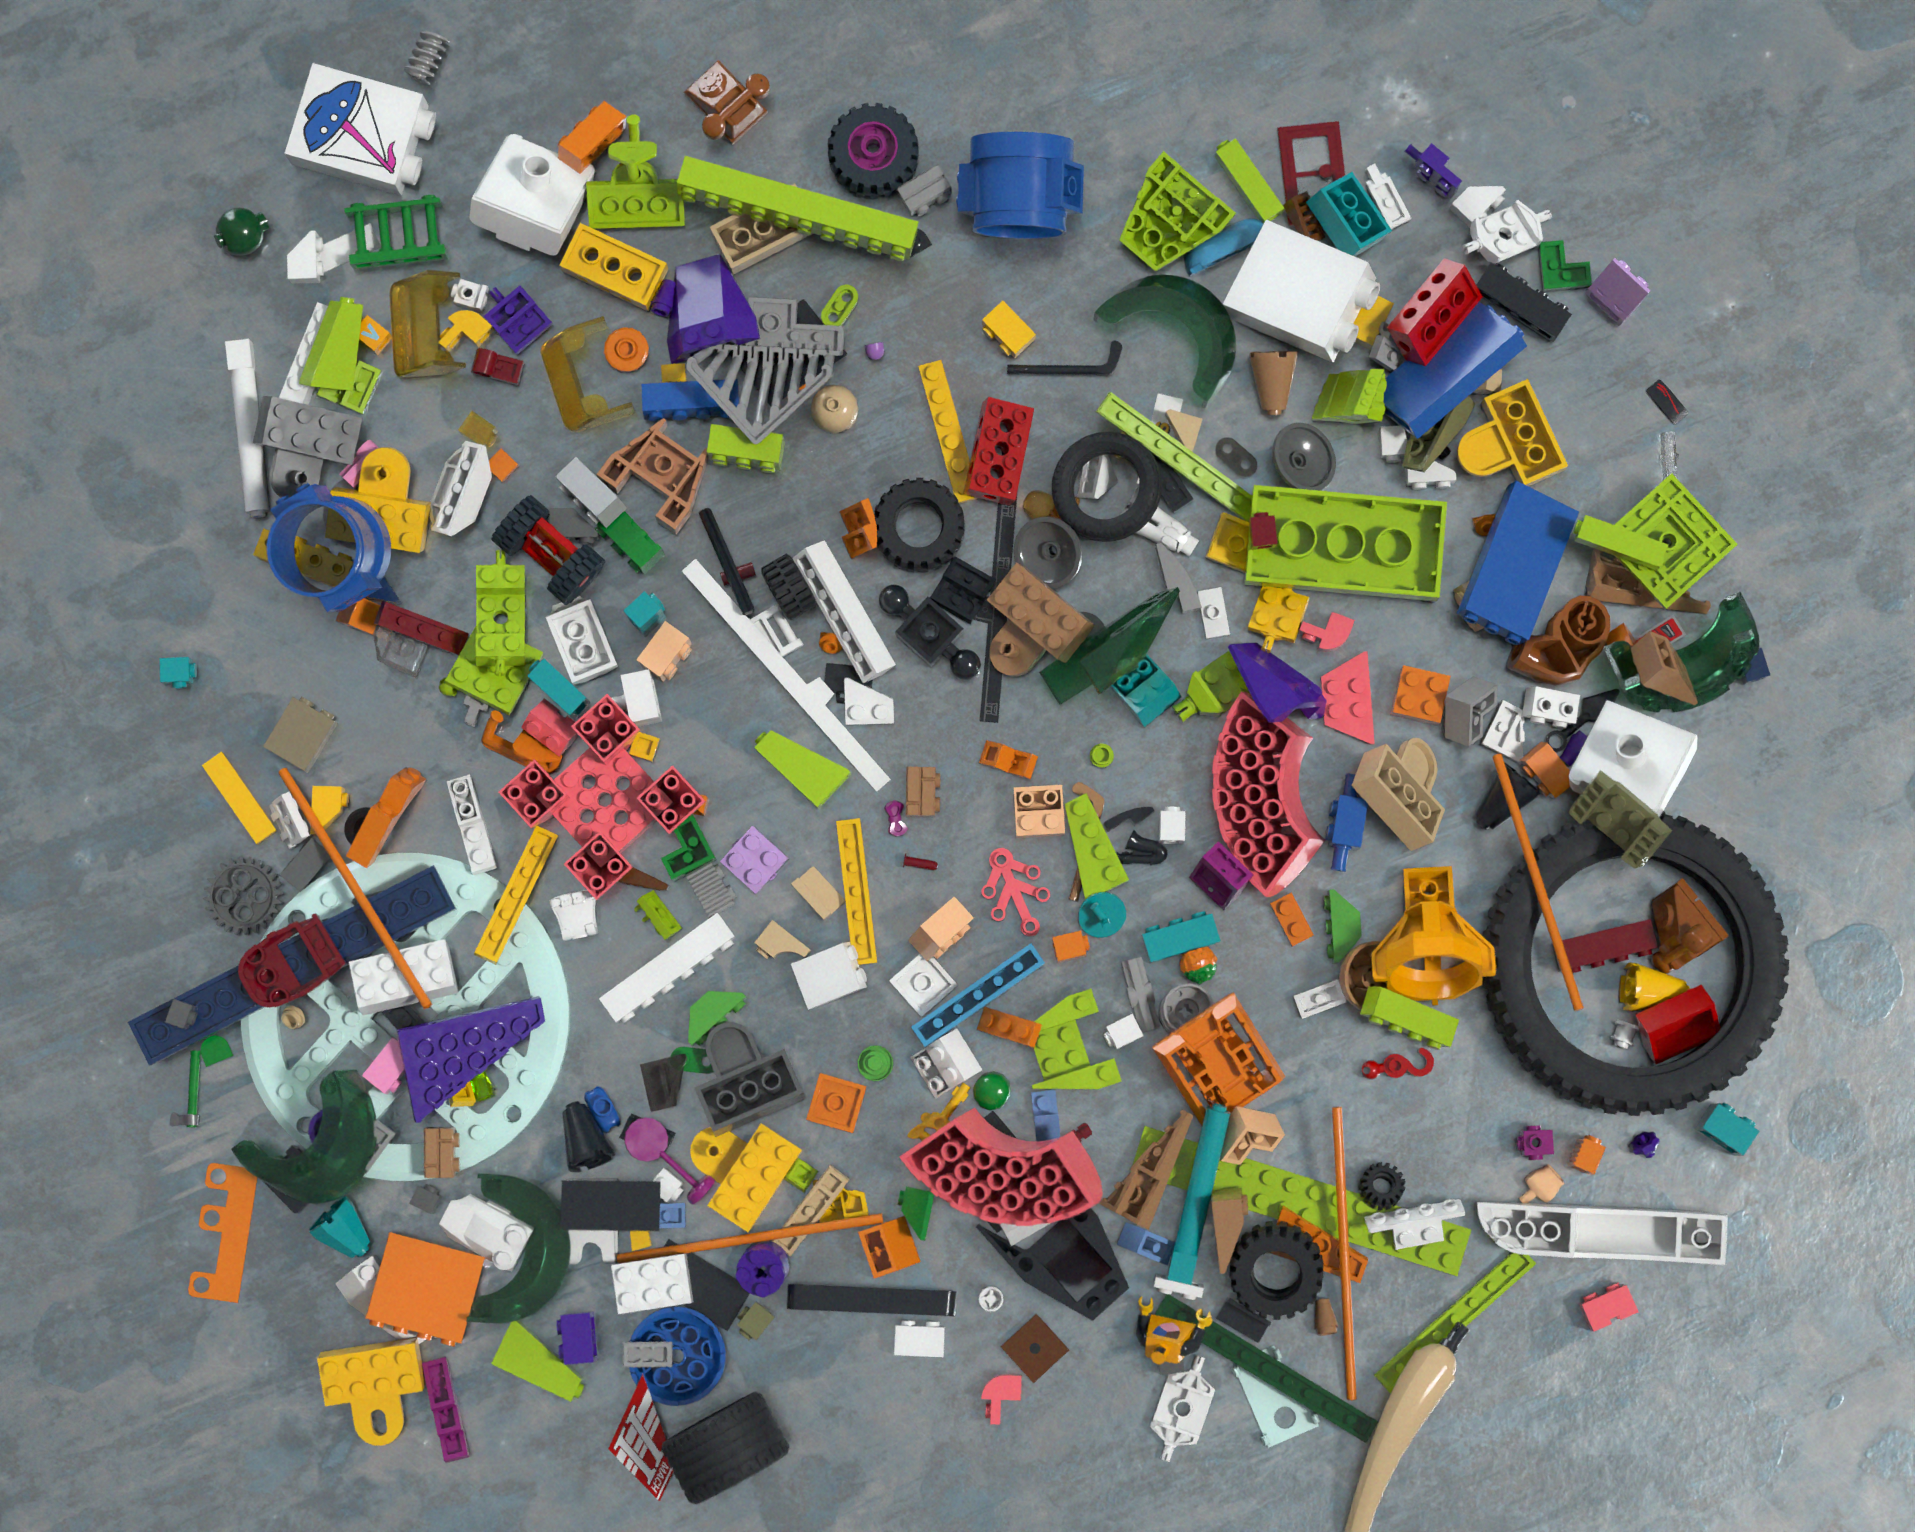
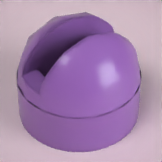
M883 342L864 345L866 355L869 358L877 360L883 356Z

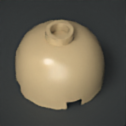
M825 386L812 399V418L817 427L825 432L836 434L846 429L848 430L857 420L859 411L857 399L844 386Z

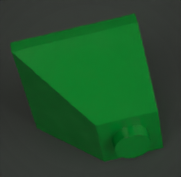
M906 1186L905 1191L900 1190L898 1205H902L901 1211L918 1238L925 1241L934 1194L927 1190Z

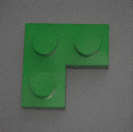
M1564 240L1546 241L1539 244L1543 291L1584 288L1592 285L1590 261L1566 263Z

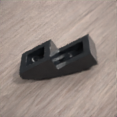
M1153 807L1127 810L1108 819L1103 825L1108 832L1127 819L1135 826L1153 814L1155 810Z

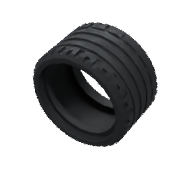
M753 1392L689 1426L662 1443L661 1451L664 1457L667 1458L670 1468L673 1469L674 1476L679 1480V1485L684 1490L689 1503L699 1504L753 1476L788 1454L790 1446L786 1438L783 1437L781 1429L778 1428L777 1421L772 1417V1412L765 1404L766 1401L762 1394Z

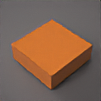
M502 448L489 460L491 472L502 483L519 466Z

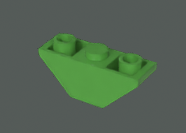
M1332 889L1328 890V895L1324 896V910H1329V920H1325L1326 934H1330L1331 944H1327L1328 959L1332 958V964H1337L1362 937L1360 912L1337 891Z
M708 991L690 1007L688 1042L691 1046H694L696 1043L698 1046L703 1044L707 1040V1033L710 1030L728 1021L726 1016L731 1011L737 1013L746 1005L744 1002L747 998L746 995L739 992Z

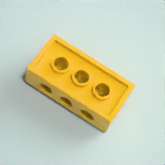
M582 223L579 224L559 265L562 272L646 311H649L651 301L669 270L666 262ZM590 254H598V258L596 260H587V257ZM613 263L620 264L619 269L616 271H610L608 268ZM635 273L642 275L638 281L630 280V277Z

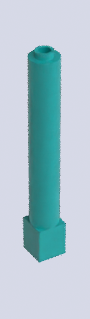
M1213 1103L1212 1107L1206 1108L1175 1246L1173 1247L1167 1273V1280L1192 1284L1200 1242L1231 1113L1226 1110L1227 1106Z

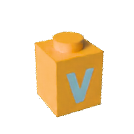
M367 315L361 320L359 341L378 356L393 337L386 329Z

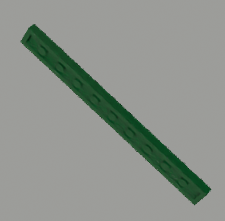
M1166 1294L1155 1315L1196 1324V1327L1198 1326L1197 1311L1170 1294ZM1212 1321L1210 1326L1204 1328L1206 1331L1202 1340L1204 1345L1366 1443L1378 1421L1216 1322Z

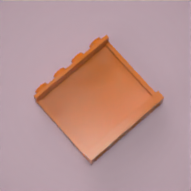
M389 1232L368 1311L365 1316L366 1319H370L369 1325L383 1328L384 1323L394 1326L393 1331L407 1334L408 1330L418 1332L417 1337L430 1341L432 1336L441 1338L440 1343L455 1347L456 1342L462 1343L485 1257Z

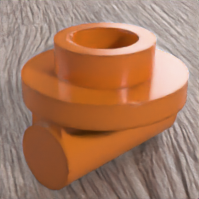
M1496 513L1472 518L1473 527H1475L1479 535H1488Z
M820 633L819 646L824 652L834 654L842 650L843 647L835 633Z

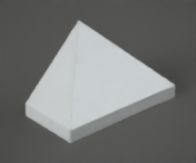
M1108 455L1095 457L1083 466L1077 497L1098 499L1118 482Z

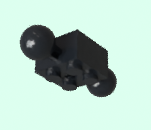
M888 585L880 592L879 605L881 609L889 615H900L905 619L904 623L895 631L896 636L930 667L942 655H945L950 660L951 672L957 678L969 680L978 674L981 667L978 655L969 649L959 650L953 644L963 634L964 628L931 598L927 596L915 610L909 604V595L902 586ZM932 627L935 628V635L933 637L925 636V628L929 630Z

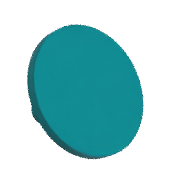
M1099 892L1084 900L1079 908L1078 920L1081 928L1088 935L1098 938L1108 937L1118 932L1126 920V908L1123 901L1115 894Z

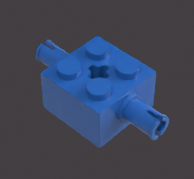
M1346 773L1343 795H1339L1330 803L1329 816L1333 818L1332 824H1329L1326 828L1325 840L1329 841L1328 847L1334 848L1331 870L1346 872L1348 852L1351 850L1358 851L1362 844L1368 803L1363 798L1357 797L1358 793L1352 787L1356 774Z

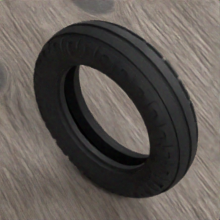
M1098 432L1076 441L1059 459L1052 478V498L1056 511L1062 521L1066 522L1076 534L1099 542L1122 540L1141 530L1154 515L1162 492L1161 473L1154 456L1141 442L1118 432ZM1108 454L1121 456L1134 465L1139 476V491L1135 502L1125 513L1111 519H1097L1085 514L1079 508L1074 495L1075 480L1079 471L1088 461L1095 457Z

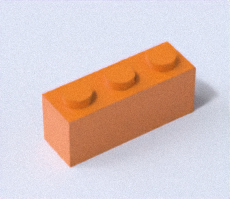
M603 101L598 107H593L587 118L579 121L568 136L565 135L560 139L558 143V159L581 174L625 131L627 116L606 101Z

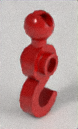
M1419 1048L1418 1053L1426 1060L1425 1067L1422 1069L1415 1068L1402 1055L1391 1054L1380 1064L1374 1060L1366 1061L1362 1065L1361 1072L1367 1079H1375L1380 1073H1385L1391 1078H1399L1406 1071L1413 1076L1422 1077L1432 1071L1434 1058L1427 1049ZM1365 1067L1369 1069L1368 1074L1363 1072Z

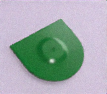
M210 1036L201 1045V1056L206 1067L233 1056L228 1042L221 1036Z

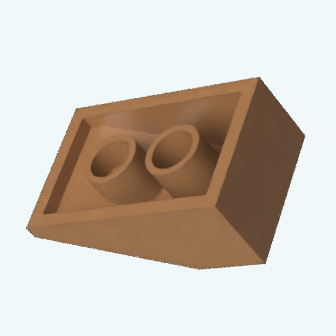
M1242 1188L1212 1191V1210L1220 1274L1226 1272L1244 1224V1215H1248L1247 1195H1242Z

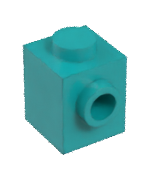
M159 658L160 682L162 684L172 685V688L177 689L187 688V684H193V678L197 677V665L193 663L191 658Z

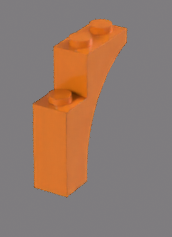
M405 767L390 778L379 802L370 808L346 857L365 868H368L375 862L400 816L426 781V778L422 777L418 770Z

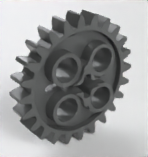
M241 856L238 858V863H235L230 858L228 867L220 863L221 872L213 870L216 876L215 879L207 878L212 885L211 887L204 888L205 891L210 892V896L204 897L203 900L210 901L211 904L205 909L214 911L210 915V919L219 918L216 923L218 927L224 923L226 924L224 931L229 932L234 927L233 931L236 935L239 934L241 929L244 935H248L249 928L254 933H258L259 925L266 929L265 921L273 922L272 913H280L275 906L283 904L282 901L277 899V896L284 894V892L276 888L282 883L280 881H273L277 873L268 874L271 868L269 865L261 868L263 861L258 860L254 865L252 857H249L246 863ZM245 872L248 876V881L244 885H239L237 883V876ZM258 879V883L248 891L253 881ZM259 888H264L266 890L265 899L257 901L255 892ZM230 891L232 894L231 901L223 904L221 901L222 893ZM241 891L247 892L246 896L248 899L246 901L240 900L241 896L239 893ZM237 903L234 911L229 913V909ZM247 906L250 909V915L247 919L243 920L239 916V911L242 907Z

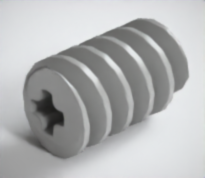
M421 31L419 35L423 40L416 41L418 48L412 50V54L415 57L408 58L411 66H405L404 71L414 80L425 85H431L426 80V77L435 76L430 71V68L438 69V66L433 61L434 59L442 60V57L437 52H445L446 49L441 43H449V40L434 32Z

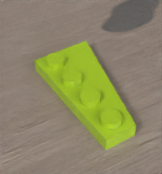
M1087 793L1065 803L1085 899L1095 893L1107 892L1130 881Z

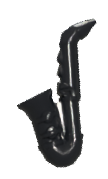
M1133 830L1125 849H1132L1133 852L1125 851L1122 854L1116 852L1121 864L1157 865L1164 862L1168 856V850L1162 843H1159L1157 840L1143 838L1135 830Z

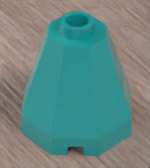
M344 1196L333 1203L327 1213L323 1212L309 1228V1233L316 1240L350 1258L356 1255L360 1258L369 1250L368 1244L370 1239L353 1203L347 1196Z

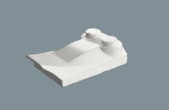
M578 596L568 605H564L561 602L552 606L551 613L546 617V620L573 685L587 682L618 667L591 599L587 600Z
M472 1194L462 1199L451 1200L439 1223V1226L444 1230L448 1238L492 1261L498 1269L509 1270L510 1272L516 1266L534 1230V1227L501 1211Z

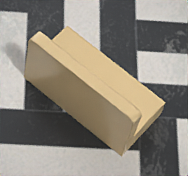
M811 867L800 878L791 883L824 921L845 903L843 897L815 867Z

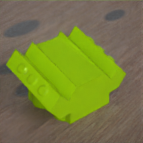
M1370 369L1346 371L1339 374L1329 373L1323 385L1322 393L1319 395V401L1315 405L1312 420L1336 421L1350 424L1381 422L1385 413L1384 392L1387 386L1385 370Z

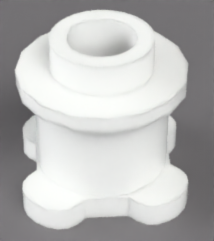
M1621 1020L1615 1021V1025H1617L1615 1034L1610 1038L1614 1041L1613 1045L1623 1049H1628V1046H1634L1632 1042L1635 1033L1639 1031V1027Z

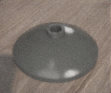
M1293 423L1284 427L1276 435L1272 447L1273 462L1278 474L1286 484L1295 489L1319 491L1331 482L1336 470L1335 453L1331 443L1319 429L1307 423Z
M1050 516L1038 517L1027 522L1018 532L1014 543L1015 562L1025 566L1050 588H1057L1070 582L1079 571L1082 562V547L1077 534L1066 522ZM1052 546L1056 547V554L1052 551Z

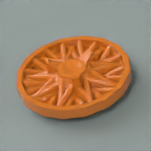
M623 327L615 330L608 336L604 346L607 362L621 372H631L639 369L645 363L649 352L646 338L634 328Z

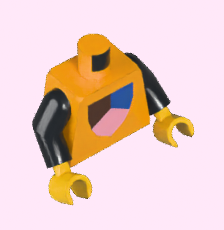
M1142 1296L1139 1298L1141 1315H1138L1136 1336L1140 1345L1145 1348L1146 1357L1151 1358L1156 1364H1163L1165 1361L1176 1364L1180 1363L1184 1357L1199 1350L1206 1332L1204 1328L1212 1324L1210 1311L1206 1318H1202V1309L1196 1312L1198 1326L1196 1327V1324L1157 1315L1149 1317L1148 1314L1153 1310V1299H1150L1148 1306L1142 1305Z

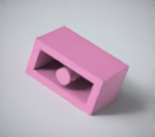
M392 1037L362 1075L387 1095L390 1091L392 1093L396 1092L402 1084L400 1079L405 1074L398 1039Z

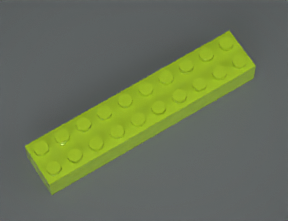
M689 156L684 157L677 181L678 195L685 201L695 202V200L705 202L704 205L709 208H726L729 213L734 215L744 213L751 215V219L759 222H765V220L772 221L775 226L787 229L790 226L797 228L799 233L811 235V233L821 235L820 238L826 241L834 242L836 239L843 241L844 245L851 248H857L858 246L867 248V251L872 254L880 255L882 252L889 254L890 258L897 261L910 260L919 221Z

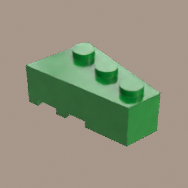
M625 511L607 528L600 522L594 528L603 539L607 536L613 542L610 546L619 556L624 553L630 559L627 564L636 573L641 571L645 575L665 556L663 549Z

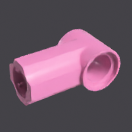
M372 440L366 441L358 449L353 465H347L339 474L354 489L359 486L361 467L365 457L373 450L379 448Z

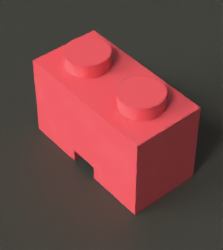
M544 698L530 711L521 728L556 755L560 756L574 743L578 736L571 727L575 721L568 716L564 718L558 713L559 709Z
M1619 1282L1605 1287L1606 1292L1600 1295L1593 1292L1583 1297L1584 1302L1579 1303V1306L1590 1331L1595 1332L1611 1325L1610 1319L1614 1317L1622 1320L1639 1312L1627 1285H1620Z

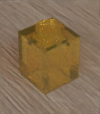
M473 411L470 412L458 429L460 434L471 442L484 445L485 447H491L498 437L496 435L498 432L497 428Z

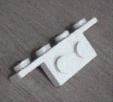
M1448 1199L1441 1203L1422 1204L1419 1207L1400 1208L1386 1213H1374L1364 1218L1369 1233L1392 1229L1394 1246L1397 1250L1444 1241L1441 1220L1465 1216V1210L1460 1199Z

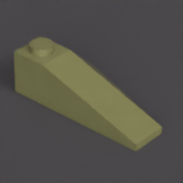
M1469 396L1420 438L1417 439L1412 434L1410 435L1403 462L1405 469L1425 473L1466 424L1475 406V403Z

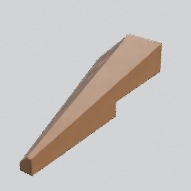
M1593 550L1586 580L1588 596L1599 601L1664 609L1629 570L1620 564L1621 562L1617 558H1614L1612 561L1601 556L1600 550ZM1686 591L1667 609L1707 614L1711 605L1707 600L1702 602L1691 598L1690 592Z
M1181 1110V1116L1172 1126L1168 1125L1164 1129L1166 1133L1161 1139L1149 1146L1130 1168V1174L1122 1182H1117L1114 1186V1192L1108 1198H1103L1100 1204L1149 1230L1193 1115Z

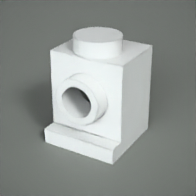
M460 279L459 284L455 283L453 285L451 297L454 298L453 302L456 306L483 313L490 290L486 285ZM466 290L473 292L470 297L464 296Z

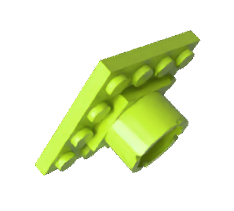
M1672 473L1615 524L1618 527L1654 540L1666 541L1669 547L1665 553L1662 565L1657 571L1617 557L1664 610L1738 545Z

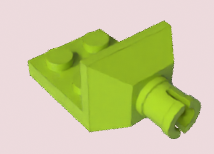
M1227 651L1200 671L1192 673L1185 699L1172 706L1176 714L1186 708L1178 716L1182 722L1197 712L1200 715L1219 717L1232 707L1241 691L1250 694L1230 651Z

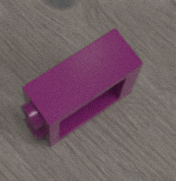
M1218 841L1202 856L1189 878L1221 909L1225 910L1240 896L1253 877V874ZM1208 888H1213V892H1210Z

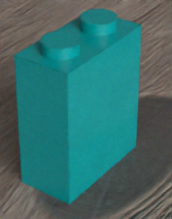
M543 658L541 662L539 660L535 661L528 669L530 673L527 676L573 720L590 704L589 700L546 659Z

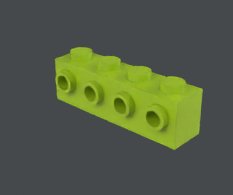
M1368 986L1360 1012L1361 1015L1369 1018L1368 1022L1379 1026L1385 1024L1388 1026L1387 1030L1398 1034L1404 1032L1408 1034V1039L1417 1042L1423 1040L1427 1042V1047L1440 1050L1441 1047H1451L1459 1019L1383 987Z

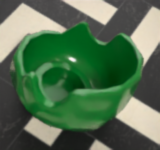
M996 1071L982 1074L977 1079L973 1088L974 1100L980 1107L987 1110L1001 1108L1011 1095L1010 1081L1004 1074Z

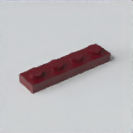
M385 601L381 602L374 622L376 625L456 655H460L469 634Z

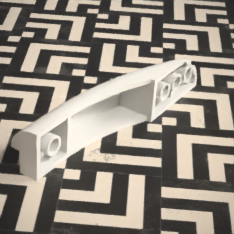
M1477 1202L1479 1219L1485 1232L1497 1245L1517 1254L1725 1265L1728 1214L1612 1206Z

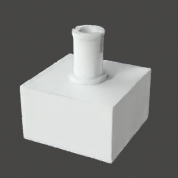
M650 670L620 675L624 693L621 696L612 697L614 702L622 710L626 709L628 711L629 718L637 727L662 722L654 679Z

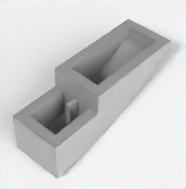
M1162 543L1156 544L1155 549L1166 593L1176 592L1182 615L1200 611L1202 607L1197 591L1184 567Z

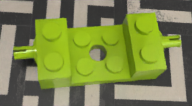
M496 550V564L476 565V666H495L496 676H499V667H501V676H504L505 666H525V565L505 564L506 552L501 550L500 559V550ZM498 614H504L508 619L505 623L498 624L494 621V617Z

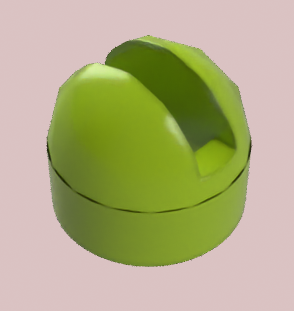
M447 677L440 680L439 691L446 696H456L457 689L445 684Z

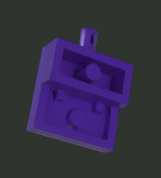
M1432 143L1422 153L1410 144L1405 152L1415 160L1416 165L1414 169L1417 171L1418 177L1425 182L1429 180L1435 185L1434 189L1441 196L1446 197L1447 195L1451 199L1457 192L1462 180L1446 168L1450 158Z
M521 285L506 297L499 292L497 287L493 288L496 295L492 290L488 293L496 301L497 305L487 312L484 318L516 355L553 325L551 320L537 306Z

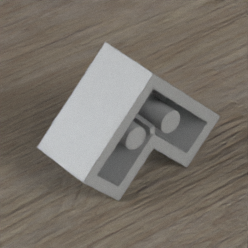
M1473 676L1449 693L1444 701L1446 707L1444 720L1445 738L1469 747L1483 737V716L1497 706L1498 685Z

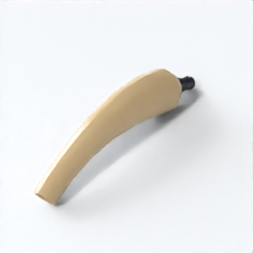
M1456 1322L1447 1337L1442 1338L1438 1344H1429L1421 1350H1416L1401 1372L1384 1407L1371 1441L1353 1498L1345 1532H1370L1377 1507L1400 1459L1421 1426L1454 1382V1374L1457 1367L1454 1355L1458 1351V1345L1466 1334L1469 1333V1329L1463 1324L1460 1326V1322Z

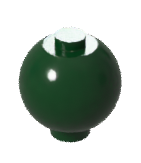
M233 208L226 211L219 218L214 239L219 248L223 247L230 254L237 256L248 255L261 245L264 231L269 230V225L262 212L254 215L249 209Z

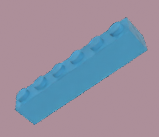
M1030 943L911 1027L924 1047H927L1045 965V962L1032 943Z

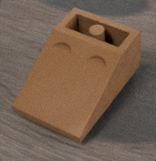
M1649 631L1630 648L1634 658L1633 662L1637 667L1639 679L1643 686L1677 698L1682 702L1685 701L1692 705L1698 703L1687 669L1667 637Z

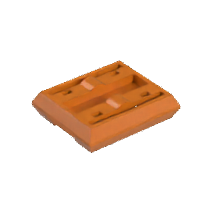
M1234 992L1205 1009L1152 1047L1201 1126L1203 1125L1206 1109L1191 1089L1193 1086L1197 1085L1210 1107H1212L1213 1103L1227 1106L1226 1110L1232 1113L1236 1106H1246L1286 1077ZM1233 1014L1250 1041L1244 1043L1227 1019L1229 1015ZM1252 1046L1266 1067L1261 1072L1254 1063V1057L1249 1051V1048ZM1176 1052L1192 1078L1191 1081L1187 1082L1184 1078L1183 1073L1171 1056L1173 1053Z

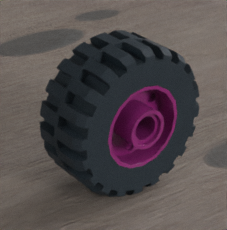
M864 103L862 108L856 109L854 106L849 109V113L846 116L842 114L838 118L837 125H833L831 129V136L828 138L827 144L830 168L834 172L838 183L843 184L850 193L854 191L857 193V196L862 198L865 195H869L871 199H878V195L888 197L892 195L891 192L912 179L913 172L916 171L918 165V138L912 123H908L907 117L903 113L898 114L896 108L892 106L885 108L883 103H876L875 106H869V103ZM871 149H877V150H878V151L875 152V153L869 152V150H871Z

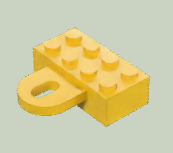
M418 1337L324 1351L317 1358L325 1406L350 1403L355 1430L358 1436L366 1443L382 1446L394 1441L399 1436L404 1425V1413L400 1395L421 1392L426 1385ZM374 1410H381L385 1414L387 1425L385 1433L379 1434L374 1430L371 1415Z

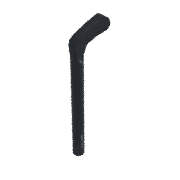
M1115 340L1111 342L1108 361L1103 365H1007V374L1109 376L1113 374L1119 362L1122 344Z

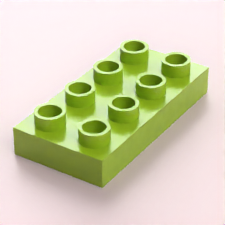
M1254 485L1251 496L1250 518L1254 517L1255 513L1268 512L1269 516L1275 515L1278 544L1276 548L1252 550L1249 528L1244 585L1437 601L1440 598L1447 502Z

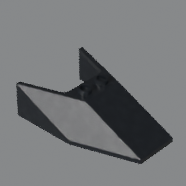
M1091 1207L1080 1214L1060 1220L1028 1249H1022L1015 1244L1011 1246L1008 1240L980 1224L976 1226L1025 1283L1091 1321H1094L1129 1289L1101 1221Z

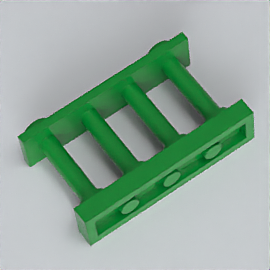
M425 195L419 200L366 206L364 203H354L349 208H344L348 218L354 217L357 251H355V254L349 255L351 267L353 269L448 259L447 248L445 244L438 242L435 208L443 207L440 197L436 198L435 195ZM425 209L428 243H426V246L417 247L414 244L411 211ZM401 212L405 245L402 246L403 249L393 250L390 247L387 214ZM378 215L381 248H379L378 252L369 253V250L366 248L363 216Z

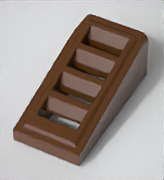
M1307 191L1292 197L1283 204L1284 210L1299 234L1316 241L1325 238L1320 222L1306 203L1311 198ZM1309 231H1313L1314 234L1310 236Z
M634 867L618 881L622 884L659 891H668L670 888L667 883Z

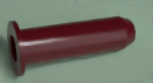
M905 853L903 868L904 866L937 870L938 863L932 860L909 857Z

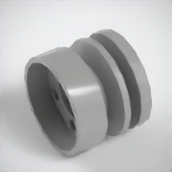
M1191 983L1179 985L1172 989L1161 1001L1158 1011L1159 1021L1164 1030L1170 1034L1213 1005V1000L1209 993L1198 985ZM1184 1007H1186V1011L1190 1012L1186 1018H1183V1014L1179 1013Z

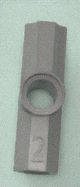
M1142 957L1121 962L1128 986L1126 990L1131 1008H1134L1138 1026L1142 1032L1160 1028L1154 1005V993L1151 983L1147 979Z

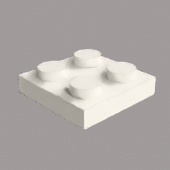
M921 954L889 980L921 1018L958 986L934 957L927 962Z

